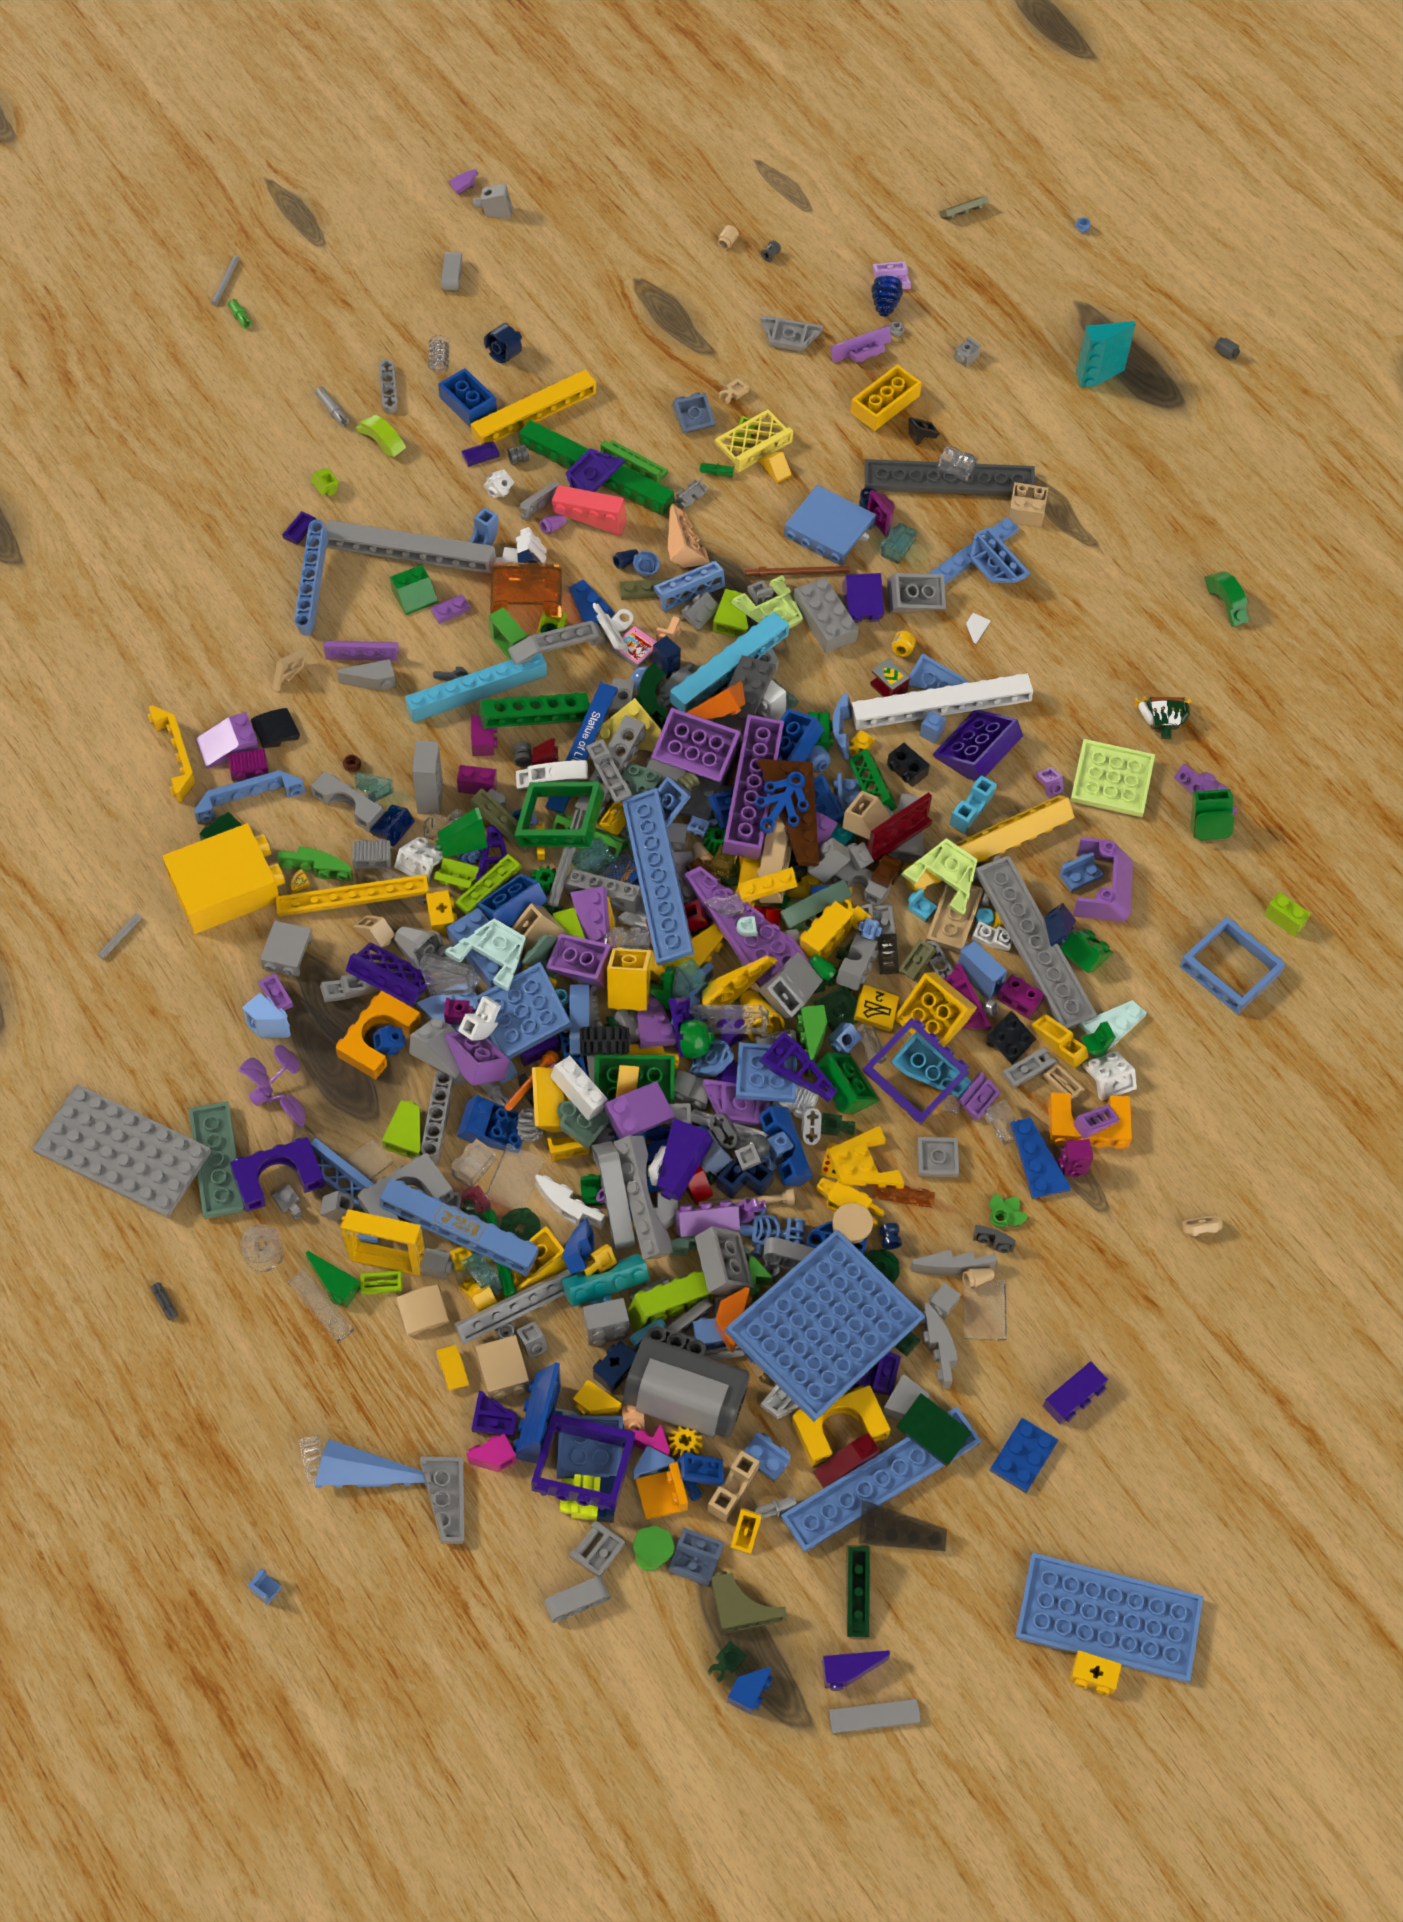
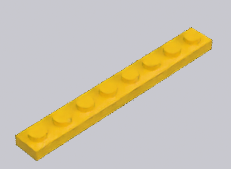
M427 874L277 896L278 917L426 895L429 893Z

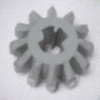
M534 1108L522 1109L517 1120L518 1136H520L521 1140L525 1141L540 1140L541 1136H543V1129L535 1126Z

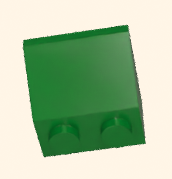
M423 565L390 577L391 590L405 615L438 603L430 577Z

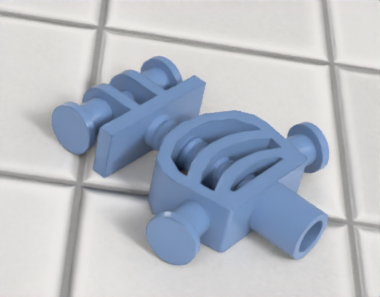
M766 1207L765 1210L759 1211L758 1215L755 1216L753 1225L741 1224L740 1236L752 1237L751 1246L755 1248L751 1251V1255L756 1258H762V1250H764L767 1238H784L787 1241L803 1244L804 1238L800 1236L805 1234L803 1225H805L806 1221L800 1218L794 1219L795 1227H791L792 1217H788L786 1230H780L777 1218L773 1215H766L768 1210ZM770 1224L774 1225L775 1230L771 1229Z

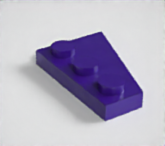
M690 997L669 999L677 1041V1051L680 1057H684L680 1046V1040H683V1034H680L681 1024L684 1020H692Z

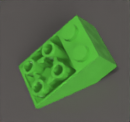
M824 1005L801 1007L800 1015H797L796 1034L800 1036L799 1045L815 1064L825 1040L827 1027ZM807 1069V1077H811L812 1072Z

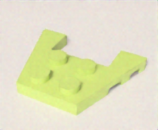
M783 575L771 580L769 584L777 593V597L755 606L749 597L743 593L733 598L731 602L732 605L758 623L765 616H769L773 612L789 624V629L800 624L803 620L796 601L792 600L790 588L786 587Z
M946 838L907 868L901 875L916 884L925 869L957 890L948 907L960 916H963L966 912V904L969 899V891L978 859Z

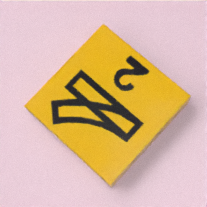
M862 985L854 1020L890 1032L893 1028L899 996Z

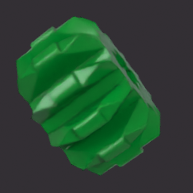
M716 824L714 829L708 827L707 832L704 833L703 845L709 852L713 851L714 856L717 853L722 856L724 854L722 850L726 829L720 830Z
M548 865L545 869L540 866L539 871L533 869L530 878L539 882L544 894L549 896L557 871L555 868L550 870Z

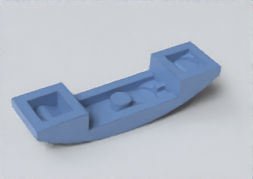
M844 693L837 703L832 721L836 743L845 760L849 759L850 747L847 735L843 734L844 719L851 718V702L848 693Z
M589 984L570 985V1021L573 1025L570 1027V1055H584L580 1053V1028L589 1027Z

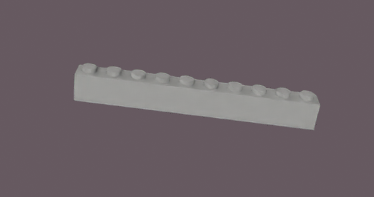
M328 520L325 527L328 532L326 548L489 574L496 560L494 546L487 544L483 545Z

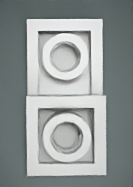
M981 921L976 924L971 937L972 940L1005 951H1009L1013 943L1006 929L1000 926L995 929Z

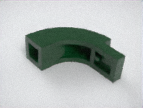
M653 662L644 672L638 684L637 701L651 718L654 717L660 726H664L669 712L658 702L655 690L664 681L667 674Z

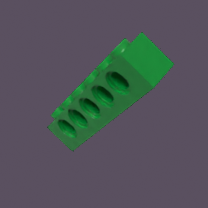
M587 692L486 699L480 702L479 715L483 729L579 722L584 720L590 707Z

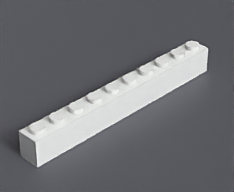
M1028 673L1016 674L1014 676L998 677L997 679L981 680L973 683H963L936 689L930 688L918 692L912 691L900 695L894 694L882 698L876 697L864 701L858 700L852 702L851 714L855 730L925 719L930 711L940 716L1030 702L1032 701L1033 688Z

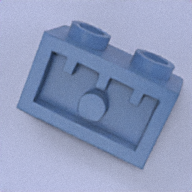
M838 773L837 780H833L834 791H837V795L834 796L842 811L845 812L859 795V782L857 779H842L841 773Z
M1093 852L1082 854L1078 859L1072 862L1067 861L1061 866L1059 877L1071 893L1102 879L1103 873L1093 861L1095 856Z
M758 1431L755 1433L754 1439L743 1451L760 1461L758 1471L774 1483L790 1464L791 1460L790 1453L784 1447L776 1446L767 1434H761Z

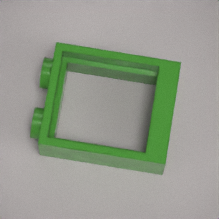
M504 607L489 615L490 637L506 657L511 660L508 649L528 636Z

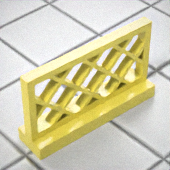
M767 409L716 438L715 444L735 464V469L740 472L758 462V459L790 444L793 439V430L790 427L786 428ZM768 416L771 419V423L762 422L761 420ZM756 425L758 430L748 429V427ZM760 426L770 427V432L760 431ZM772 428H778L781 432H772ZM738 432L745 433V437H735V434ZM747 434L757 435V438H747ZM759 435L769 436L766 440H758ZM729 440L732 442L731 445H725L722 441ZM734 441L744 442L743 447L733 446ZM751 443L755 444V446L752 448L745 447V444ZM732 450L741 451L742 454L735 457L732 454Z

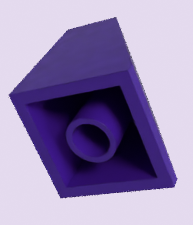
M881 573L846 575L842 582L844 603L854 622H862L865 619H869L870 622H876L882 619L884 607Z

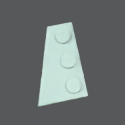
M1132 1000L1081 1023L1079 1027L1085 1033L1092 1034L1100 1023L1108 1021L1116 1037L1107 1051H1109L1146 1016L1147 1012Z

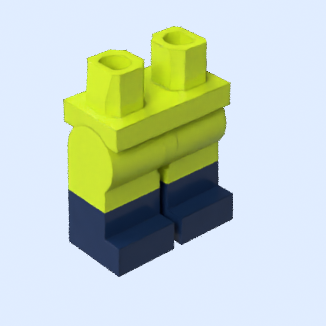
M575 1474L574 1478L562 1479V1483L611 1494L616 1476L594 1477ZM560 1500L559 1512L571 1514L572 1519L579 1518L614 1523L615 1511L604 1508L603 1511L596 1506H583L576 1501Z

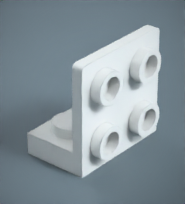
M417 837L399 848L394 868L409 876L427 874L429 882L433 866L443 861V855L427 839Z
M1111 1052L1083 1063V1068L1096 1080L1098 1098L1101 1101L1109 1099L1110 1095L1118 1096L1137 1089L1135 1069L1118 1052Z

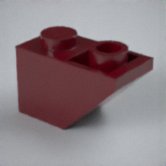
M551 738L533 748L532 766L559 762L558 746H555V738Z

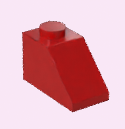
M700 1165L686 1188L695 1205L713 1197L709 1182Z

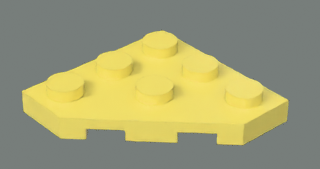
M634 698L603 723L597 739H603L608 747L624 716L627 715L645 723L647 735L645 740L641 741L638 745L639 750L653 752L662 730ZM628 737V738H626L625 740L630 741V740H632L633 738H632V737Z

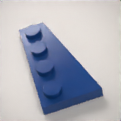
M1026 1118L1012 1121L1010 1125L1031 1198L1035 1199L1070 1191L1069 1183L1032 1119Z

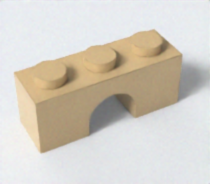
M741 1450L732 1464L725 1482L722 1486L718 1487L708 1503L707 1512L727 1522L759 1470L760 1461Z

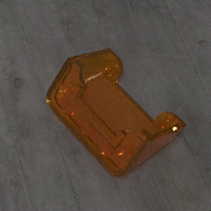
M496 563L492 566L490 614L503 607L508 611V605H544L546 615L562 617L563 587L562 568L556 563Z

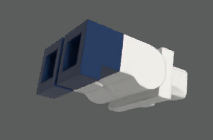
M530 527L522 529L520 536L516 537L518 565L527 572L534 582L549 577L550 572L544 564L547 549L541 543L539 537L532 533Z

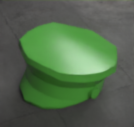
M657 1525L639 1530L633 1542L636 1563L642 1570L647 1571L658 1569L667 1560L669 1561L675 1550L670 1532Z

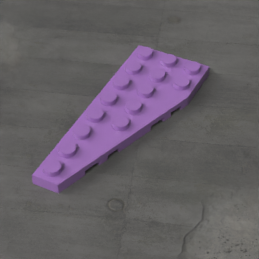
M701 866L684 874L683 878L744 966L765 956H771L778 960L756 981L759 988L796 952L799 951L808 962L809 959L793 937L789 934H784L776 924H771L764 918L762 913L749 903H743L741 899L733 894L732 890L718 883V879ZM755 916L757 936L745 937L740 935L736 930L738 920L742 917Z

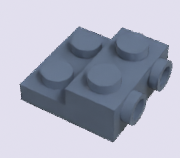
M698 392L686 398L681 396L673 401L672 407L675 417L679 421L683 434L715 426V420L706 393L700 394Z

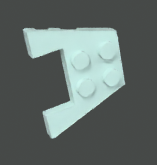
M494 918L475 930L474 934L468 938L461 939L454 947L447 948L445 953L450 958L461 963L470 950L473 949L502 966V969L494 977L493 983L508 992L526 943V937Z

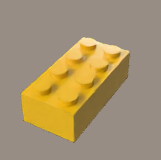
M897 364L852 399L850 413L873 431H876L920 397L922 382Z

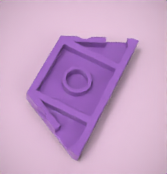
M705 1079L702 1082L716 1114H727L732 1123L758 1126L760 1124L758 1115L765 1111L771 1102L735 1099L736 1083Z

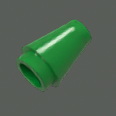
M816 953L808 960L820 978L825 981L830 980L837 972L834 968L835 965Z

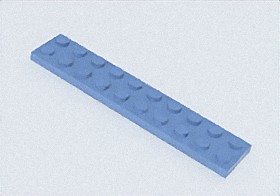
M655 788L626 798L622 802L657 965L660 966L695 953L659 790Z
M958 1407L947 1413L972 1433L953 1460L981 1444V1439ZM907 1437L783 1513L781 1519L803 1553H806L945 1465Z

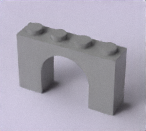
M427 1153L422 1156H416L409 1164L398 1167L394 1173L380 1178L376 1184L362 1189L357 1195L359 1204L365 1213L399 1220L397 1215L379 1207L380 1196L391 1178L396 1181H403L407 1185L420 1187L428 1196L439 1198L444 1203L454 1198L452 1187Z

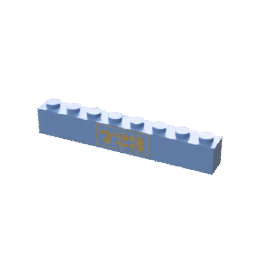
M391 1178L380 1196V1208L414 1224L421 1225L422 1228L524 1276L528 1275L538 1256L539 1247L533 1242L524 1241L512 1232L500 1230L495 1224L485 1223L475 1215H468L456 1206L451 1207L439 1198H432L420 1189H413L407 1186L403 1181H396Z

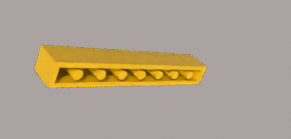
M586 369L484 418L471 423V435L479 445L491 441L496 442L523 429L529 420L538 422L595 395L596 381Z

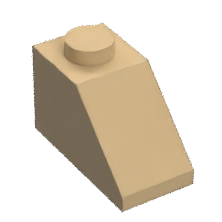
M366 915L353 926L366 940L379 947L389 945L392 941L391 939L395 936L383 917Z

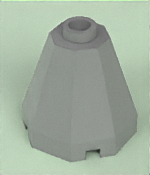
M402 926L395 933L394 940L397 946L416 969H421V967L428 969L439 958L437 950L443 946L441 935L436 931Z

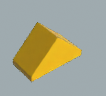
M772 452L758 459V462L777 483L792 476L783 452Z
M741 1508L730 1548L749 1554L752 1553L761 1525L762 1514Z

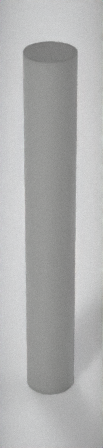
M135 914L97 954L98 957L103 960L142 918Z

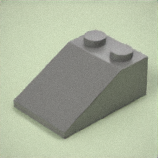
M894 573L887 578L889 613H916L946 609L943 574Z
M434 1017L410 1035L409 1054L454 1078L461 1075L445 1038L446 1033L457 1032L451 1025Z

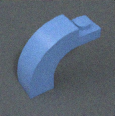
M483 507L473 518L474 532L469 542L492 546L497 535L499 518L498 514Z

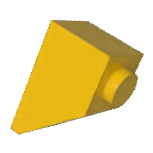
M590 1380L586 1381L573 1398L574 1410L580 1415L608 1416L620 1414L622 1411V1403Z

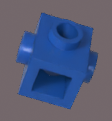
M385 1026L373 1034L375 1050L380 1053L396 1055L405 1047L406 1039L402 1028Z

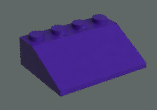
M975 710L933 753V756L964 777L977 781L981 775L986 777L1023 737L1018 719Z

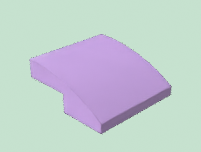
M905 261L873 264L874 277L879 292L911 289Z

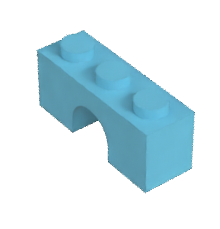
M981 775L971 787L967 800L965 802L961 800L952 812L949 825L966 834L994 797L997 784Z

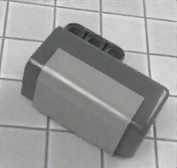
M652 1326L649 1328L646 1336L643 1337L626 1380L623 1403L636 1407L635 1411L673 1425L681 1426L682 1428L688 1427L689 1430H696L698 1433L713 1438L715 1434L727 1438L731 1436L741 1411L750 1374L746 1370L705 1357L706 1346L699 1339L660 1326Z

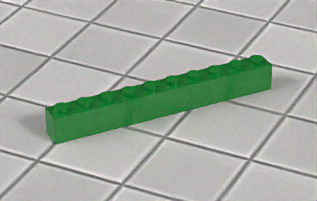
M529 420L519 432L520 445L525 444L526 448L550 459L552 462L564 466L566 469H570L589 450L532 420ZM623 465L602 485L610 491H614L661 515H664L674 503L673 490Z

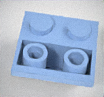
M261 993L257 994L242 1007L247 1027L260 1038H288L291 1036L290 1024L287 1021L288 1015L283 1009L276 1008L274 1002L268 996L264 997Z

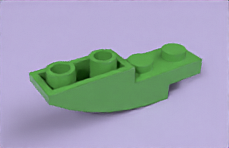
M301 846L298 847V852L278 851L279 867L302 869L304 871L314 870L315 877L320 879L353 881L352 868L328 853Z

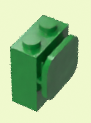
M1230 789L1193 792L1190 825L1193 838L1215 840L1226 839L1232 835L1234 799Z

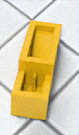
M1044 1014L1032 1024V1028L1043 1041L1074 1069L1089 1058L1086 1046L1073 1038V1032L1047 1014Z

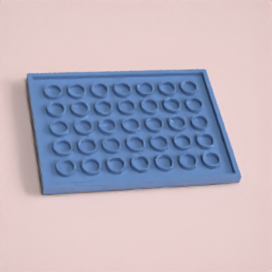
M837 1229L727 1326L724 1331L815 1422L926 1316Z

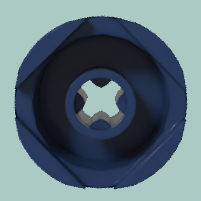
M502 323L485 335L484 345L486 349L489 348L491 352L489 355L498 363H504L521 352L522 336L519 331H515L507 323Z

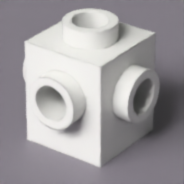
M503 469L491 473L486 478L487 482L483 487L494 499L498 497L503 498L509 493V488L514 484V481Z

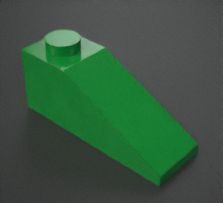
M307 1251V1261L328 1294L330 1301L337 1306L342 1305L347 1308L361 1289L359 1280L312 1252Z

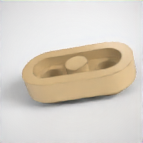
M1205 1216L1187 1219L1182 1222L1183 1232L1189 1236H1197L1199 1233L1204 1232L1216 1233L1223 1228L1222 1218L1219 1216Z

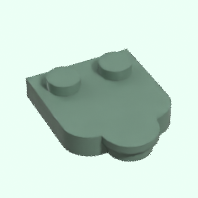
M570 1101L560 1103L557 1108V1114L561 1118L559 1123L561 1130L586 1149L590 1148L610 1122L607 1114L603 1111L588 1121Z

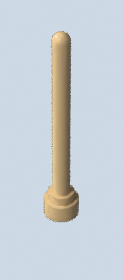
M785 1189L781 1194L701 1201L698 1203V1207H700L701 1203L718 1205L720 1201L730 1200L732 1203L738 1204L744 1199L752 1200L757 1198L758 1202L765 1200V1203L782 1202V1204L794 1205V1189Z

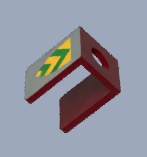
M886 659L872 669V673L877 678L872 680L870 685L882 697L908 692L910 678L890 659Z

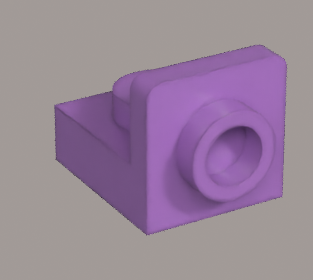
M1053 767L1036 773L1037 780L1046 788V796L1052 797L1064 792L1063 776Z

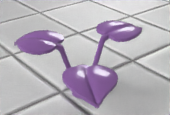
M277 1045L274 1048V1055L278 1062L284 1066L270 1081L269 1076L266 1074L265 1066L259 1060L249 1058L243 1062L238 1072L245 1074L258 1085L256 1089L249 1093L251 1102L256 1106H260L265 1101L270 1103L280 1099L282 1108L302 1128L305 1123V1109L300 1101L292 1095L286 1097L282 1094L271 1097L273 1089L270 1086L286 1069L292 1074L299 1071L300 1063L297 1057L285 1046Z

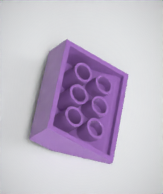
M671 708L651 759L721 783L738 750L742 739L741 732Z

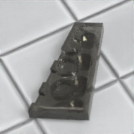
M862 1499L859 1544L945 1551L946 1528Z

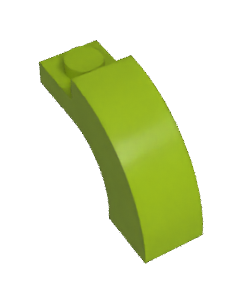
M374 414L370 418H365L360 422L361 424L356 426L358 433L372 437L379 444L385 455L394 457L406 449L404 442L394 428L378 415Z

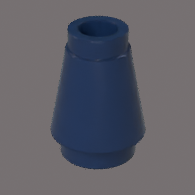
M637 549L617 552L613 556V563L616 568L624 569L633 562L635 554L637 555L639 552Z

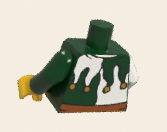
M1143 696L1142 701L1135 697L1134 705L1140 710L1152 729H1161V739H1171V730L1178 729L1190 715L1189 704L1191 699L1188 698L1186 702L1185 697H1150L1146 703V697Z

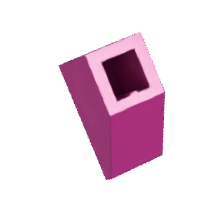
M505 1434L501 1436L495 1435L487 1443L481 1446L475 1445L466 1453L469 1464L496 1472L517 1462L516 1454Z

